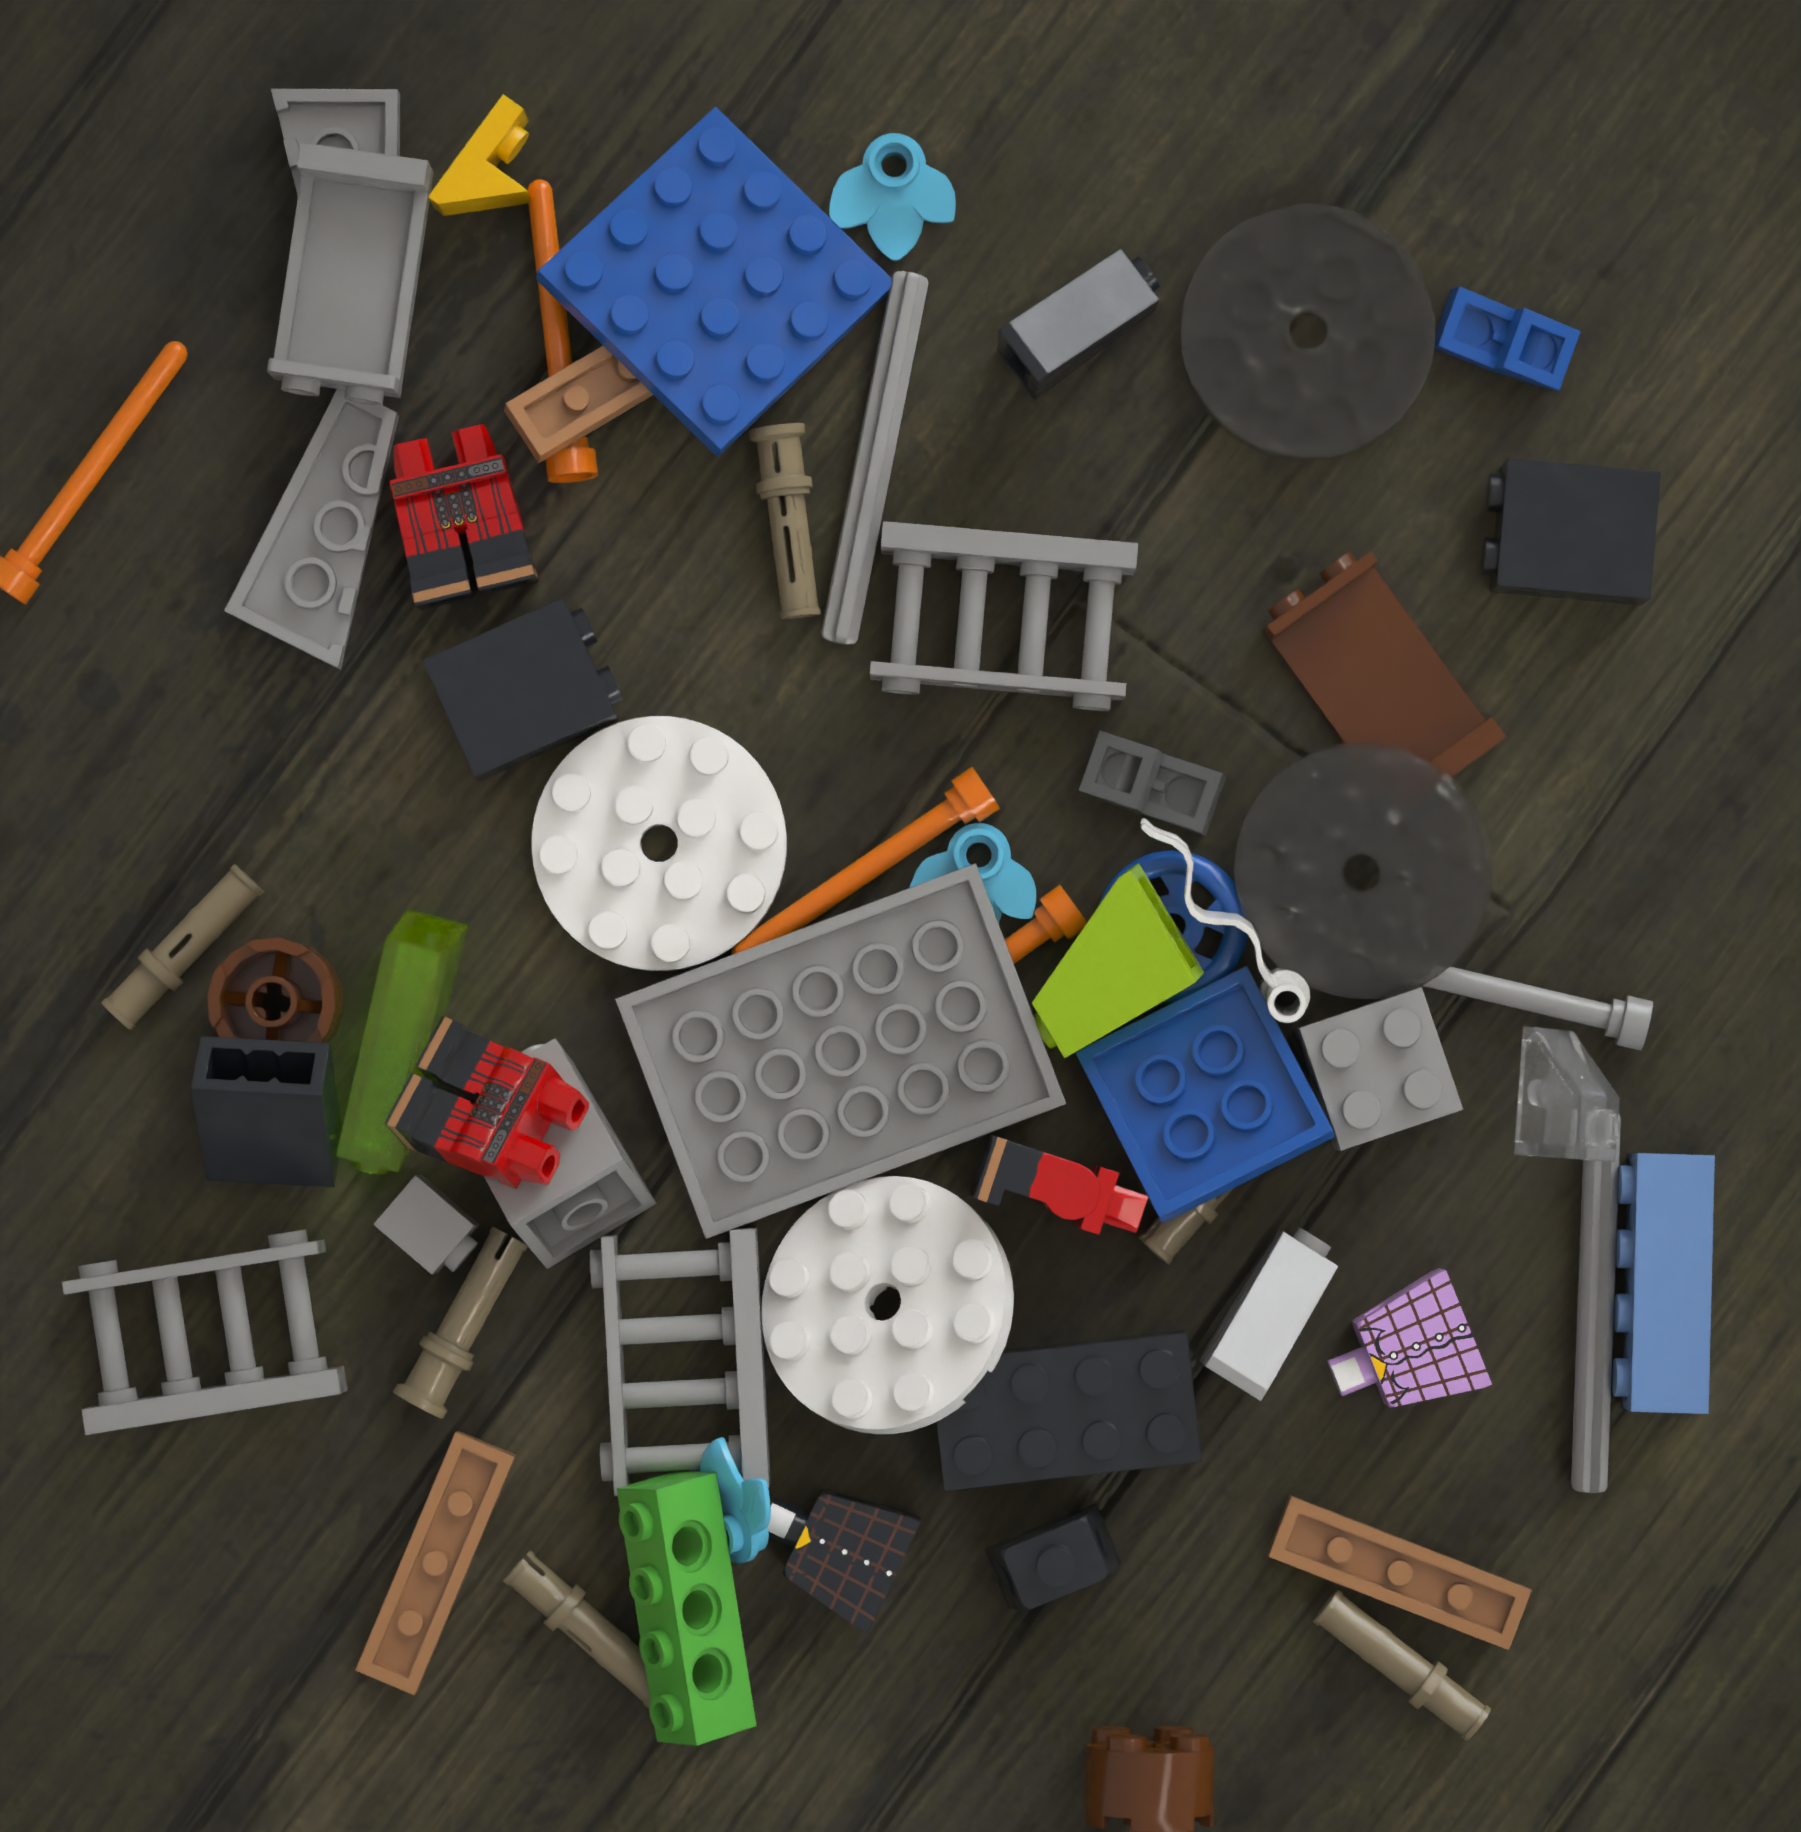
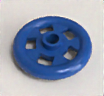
M1166 850L1144 855L1127 864L1110 881L1101 897L1099 905L1117 879L1127 869L1139 863L1149 881L1161 877L1169 892L1168 895L1160 897L1169 914H1176L1184 921L1185 928L1182 936L1203 969L1204 974L1196 983L1163 1002L1174 1003L1234 972L1246 948L1248 934L1234 925L1207 924L1198 921L1190 915L1183 896L1187 863L1180 851ZM1191 853L1194 863L1191 884L1194 881L1198 882L1215 899L1207 911L1237 913L1248 920L1243 897L1230 876L1212 861ZM1204 927H1209L1222 933L1220 945L1212 959L1204 957L1194 950L1203 937Z

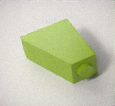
M1139 863L1127 869L1117 879L1032 1002L1037 1011L1033 1016L1042 1040L1049 1048L1058 1046L1064 1058L1191 986L1204 974L1203 969Z

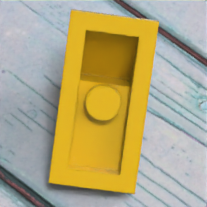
M504 94L501 96L429 194L428 198L435 210L447 216L528 203V200L531 198L529 192L496 168L500 160L509 164L517 156L528 139L529 132L524 128L529 121L521 106Z

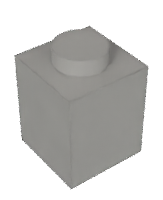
M415 1175L374 1223L379 1230L432 1275L438 1273L444 1265L454 1272L478 1244L470 1235L479 1226V1223L423 1175Z

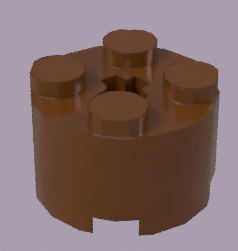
M279 937L251 940L245 946L233 951L224 963L220 964L214 971L207 993L209 1021L212 1027L216 1029L219 1037L330 1043L338 1032L344 1013L342 984L331 963L312 947ZM275 985H282V995L290 997V1008L288 1012L281 1011V1019L273 1021L272 1010L263 1008L262 1000L265 993L274 995Z
M1101 1726L1092 1728V1741L1086 1743V1825L1105 1829L1107 1827V1817L1123 1818V1824L1131 1826L1130 1832L1195 1831V1822H1199L1201 1826L1213 1827L1214 1746L1209 1744V1736L1193 1734V1728L1185 1726L1154 1727V1737L1130 1734V1728Z

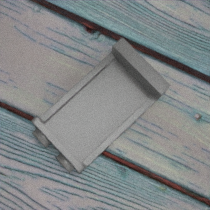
M300 142L297 169L301 173L275 353L274 358H269L267 372L274 380L282 381L281 390L305 396H319L320 387L345 390L344 399L368 405H383L384 396L401 397L430 203L428 196L431 193L434 172L428 160Z

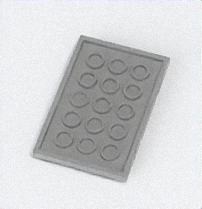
M976 863L615 999L706 1239L1066 1104Z

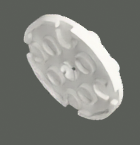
M649 716L622 721L600 730L576 746L562 760L548 780L538 802L532 830V857L537 882L547 905L562 927L584 947L602 958L619 965L647 971H673L698 966L722 955L742 941L758 926L774 902L783 878L787 856V833L782 807L772 783L758 762L741 745L717 729L700 722L670 716ZM664 825L675 832L678 839V848L670 859L663 862H654L644 855L641 839L650 828Z
M888 1176L865 1179L838 1189L819 1200L794 1223L783 1238L770 1264L762 1296L761 1316L766 1348L777 1374L790 1392L806 1407L830 1422L846 1429L871 1434H896L913 1431L933 1424L966 1403L963 1399L979 1383L987 1370L991 1373L994 1370L1005 1348L1011 1329L1014 1306L1013 1280L1009 1262L995 1232L971 1206L958 1196L928 1181L910 1177ZM887 1287L897 1289L901 1297V1304L897 1313L890 1319L884 1321L876 1320L874 1313L870 1310V1306L874 1304L876 1297L881 1292L887 1290Z

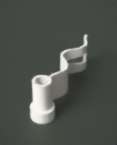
M1142 818L1141 829L1150 837L1173 845L1183 854L1186 860L1184 899L1190 915L1203 923L1234 925L1246 932L1254 944L1257 966L1263 977L1259 990L1268 1005L1270 1014L1276 1020L1284 1023H1291L1301 1018L1310 1001V989L1305 977L1299 971L1289 967H1279L1270 971L1262 960L1257 932L1252 923L1237 913L1207 911L1194 904L1190 894L1194 863L1188 845L1176 834L1153 826L1147 819ZM1283 991H1292L1297 995L1296 1000L1289 1006H1280L1275 1003L1276 996Z

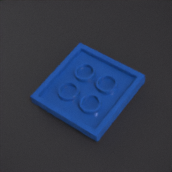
M1247 966L1075 1052L1162 1224L1335 1137L1330 1123L1277 1022L1270 1014L1268 1005Z

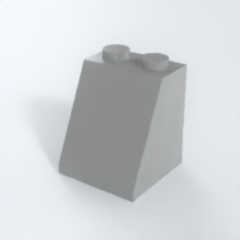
M556 1038L546 1044L531 1046L522 1051V1053L531 1058L535 1057L550 1063L567 1084L581 1092L589 1102V1109L579 1128H576L574 1131L551 1123L542 1141L553 1145L561 1154L559 1166L548 1185L521 1180L517 1189L500 1183L495 1178L484 1176L511 1227L547 1269L657 1204L575 1064Z

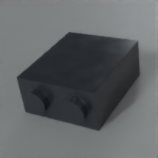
M1507 458L1500 466V474L1489 475L1487 485L1486 512L1496 513L1494 538H1484L1480 570L1481 575L1491 576L1490 592L1643 605L1651 599L1661 472Z
M561 598L423 660L473 775L480 782L619 720L613 705L624 699L609 666L607 665L599 670L596 669L587 647L598 641L583 608L571 612L565 599Z
M201 1036L191 1093L207 1180L335 1187L343 1132L330 1043Z

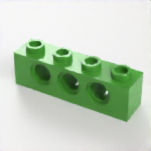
M675 1471L617 1488L620 1507L619 1524L625 1538L630 1570L629 1587L635 1601L640 1633L639 1650L645 1664L650 1695L649 1713L655 1727L657 1742L698 1746L757 1726L717 1473Z

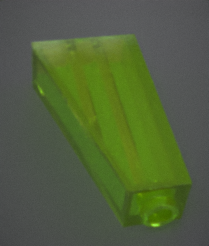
M407 909L385 940L336 1154L337 1157L352 1160L351 1165L360 1171L371 1174H386L389 1170L399 1172L410 1153V1149L406 1148L384 1123L410 1074L413 1073L425 1078L415 1065L442 1015L446 1016L469 924Z

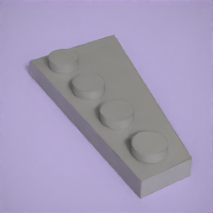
M271 89L297 195L299 194L301 173L297 169L300 142L400 156V93L398 89Z
M337 389L224 611L341 670L399 415L383 405H368L344 399L345 390Z

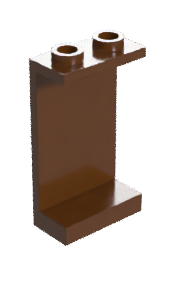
M1349 551L1319 573L1325 581L1323 586L1306 598L1298 588L1270 608L1268 612L1274 621L1266 626L1263 633L1395 815L1398 816L1507 737L1493 717L1488 720L1484 719L1374 568L1378 560L1372 551L1365 554L1359 560H1356Z

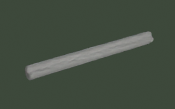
M894 272L891 289L888 293L821 629L822 638L833 643L855 644L859 636L928 289L927 278L914 272Z
M1590 1111L1586 1113L1584 1118L1571 1471L1572 1488L1584 1493L1605 1492L1608 1485L1621 1117L1618 1113L1612 1111Z

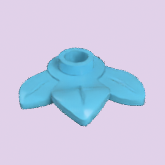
M889 133L878 137L868 146L862 165L843 173L839 177L833 188L829 216L841 229H848L867 223L868 233L876 247L887 258L895 262L905 257L916 246L922 233L924 220L940 224L954 221L956 210L955 191L946 175L926 165L924 153L915 140L903 134ZM891 156L902 158L907 165L905 172L898 177H890L882 169L883 162Z
M984 823L969 824L958 830L950 840L946 852L935 854L922 861L910 885L911 888L971 865L966 858L967 850L973 844L982 843L990 849L992 856L986 866L977 868L998 923L1002 913L1014 918L1030 919L1035 910L1036 887L1030 872L1011 859L1010 846L1003 833L997 828Z
M721 1437L712 1441L703 1452L700 1470H690V1472L717 1473L730 1560L737 1564H743L752 1561L757 1556L758 1551L765 1549L768 1544V1525L771 1518L769 1490L765 1479L751 1478L744 1481L732 1459L725 1438Z

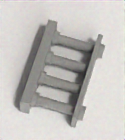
M883 521L881 554L893 555V565L899 566L891 661L890 663L871 661L870 680L882 681V691L917 695L920 694V684L1065 696L1073 697V708L1093 711H1110L1111 701L1124 700L1127 683L1106 682L1114 586L1121 584L1122 575L1134 576L1137 567L1138 543ZM931 558L957 560L956 570L962 571L954 668L916 665L924 568H931ZM995 564L1020 566V576L1026 577L1017 674L979 671L987 575L994 573ZM1058 569L1084 571L1083 581L1089 582L1081 679L1043 676L1051 579L1058 578Z
M757 1227L729 1230L730 1242L718 1243V1250L618 1255L617 1235L601 1237V1250H590L592 1289L603 1288L611 1425V1442L600 1443L602 1481L614 1482V1496H618L617 1488L630 1485V1473L700 1470L702 1454L710 1444L629 1448L627 1409L727 1404V1410L739 1409L740 1435L729 1436V1442H726L737 1470L740 1474H743L744 1481L751 1478H762L767 1481L768 1487L770 1486L771 1475ZM720 1275V1281H732L734 1307H722V1314L622 1319L620 1281ZM723 1339L724 1346L736 1345L737 1371H725V1378L625 1383L623 1345Z
M305 1229L268 1235L270 1248L124 1272H118L117 1260L78 1266L80 1279L62 1282L64 1295L83 1291L89 1292L104 1392L97 1393L99 1405L82 1409L85 1435L338 1395L348 1391L344 1365L328 1368L326 1356L319 1357L304 1256L326 1252L325 1239L308 1242ZM278 1260L294 1361L288 1362L289 1374L264 1378L263 1366L256 1367L241 1266ZM215 1270L230 1371L224 1373L225 1385L201 1388L200 1378L193 1377L177 1276ZM152 1280L167 1382L161 1383L163 1395L138 1398L136 1387H129L114 1286Z

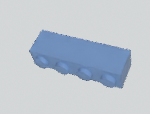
M1628 1153V1166L1619 1165L1618 1204H1627L1626 1230H1617L1616 1267L1625 1268V1294L1615 1295L1613 1324L1615 1332H1624L1623 1358H1614L1612 1393L1614 1397H1622V1408L1628 1411L1709 1414L1715 1155Z

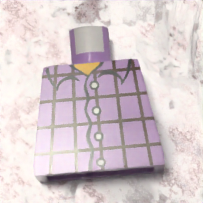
M1440 1268L1429 1272L1352 1320L1351 1322L1361 1347L1327 1361L1341 1396L1376 1383L1381 1398L1388 1407L1402 1406L1492 1385L1447 1271Z

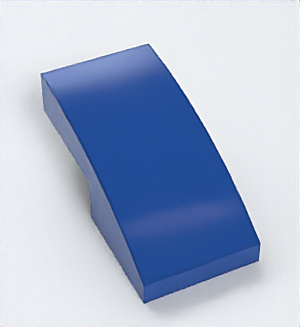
M1459 286L1450 290L1430 348L1498 374L1552 391H1559L1581 331L1526 308L1515 310Z

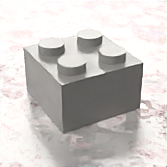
M1422 987L1294 1029L1318 1103L1335 1135L1331 1139L1334 1150L1342 1151L1463 1110Z

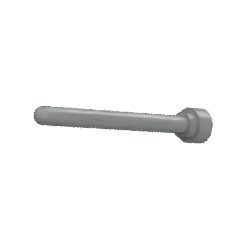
M1361 945L1352 947L1347 954L1349 966L1357 971L1605 1029L1604 1036L1616 1038L1615 1045L1640 1051L1645 1043L1651 1020L1653 1001L1629 995L1626 996L1625 1001L1613 998L1611 1004Z

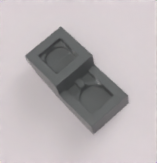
M1099 731L1079 791L1144 816L1206 836L1227 776L1221 772L1163 754L1158 749Z

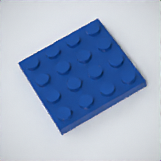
M716 106L545 263L536 275V280L717 457L885 299L892 285V278Z

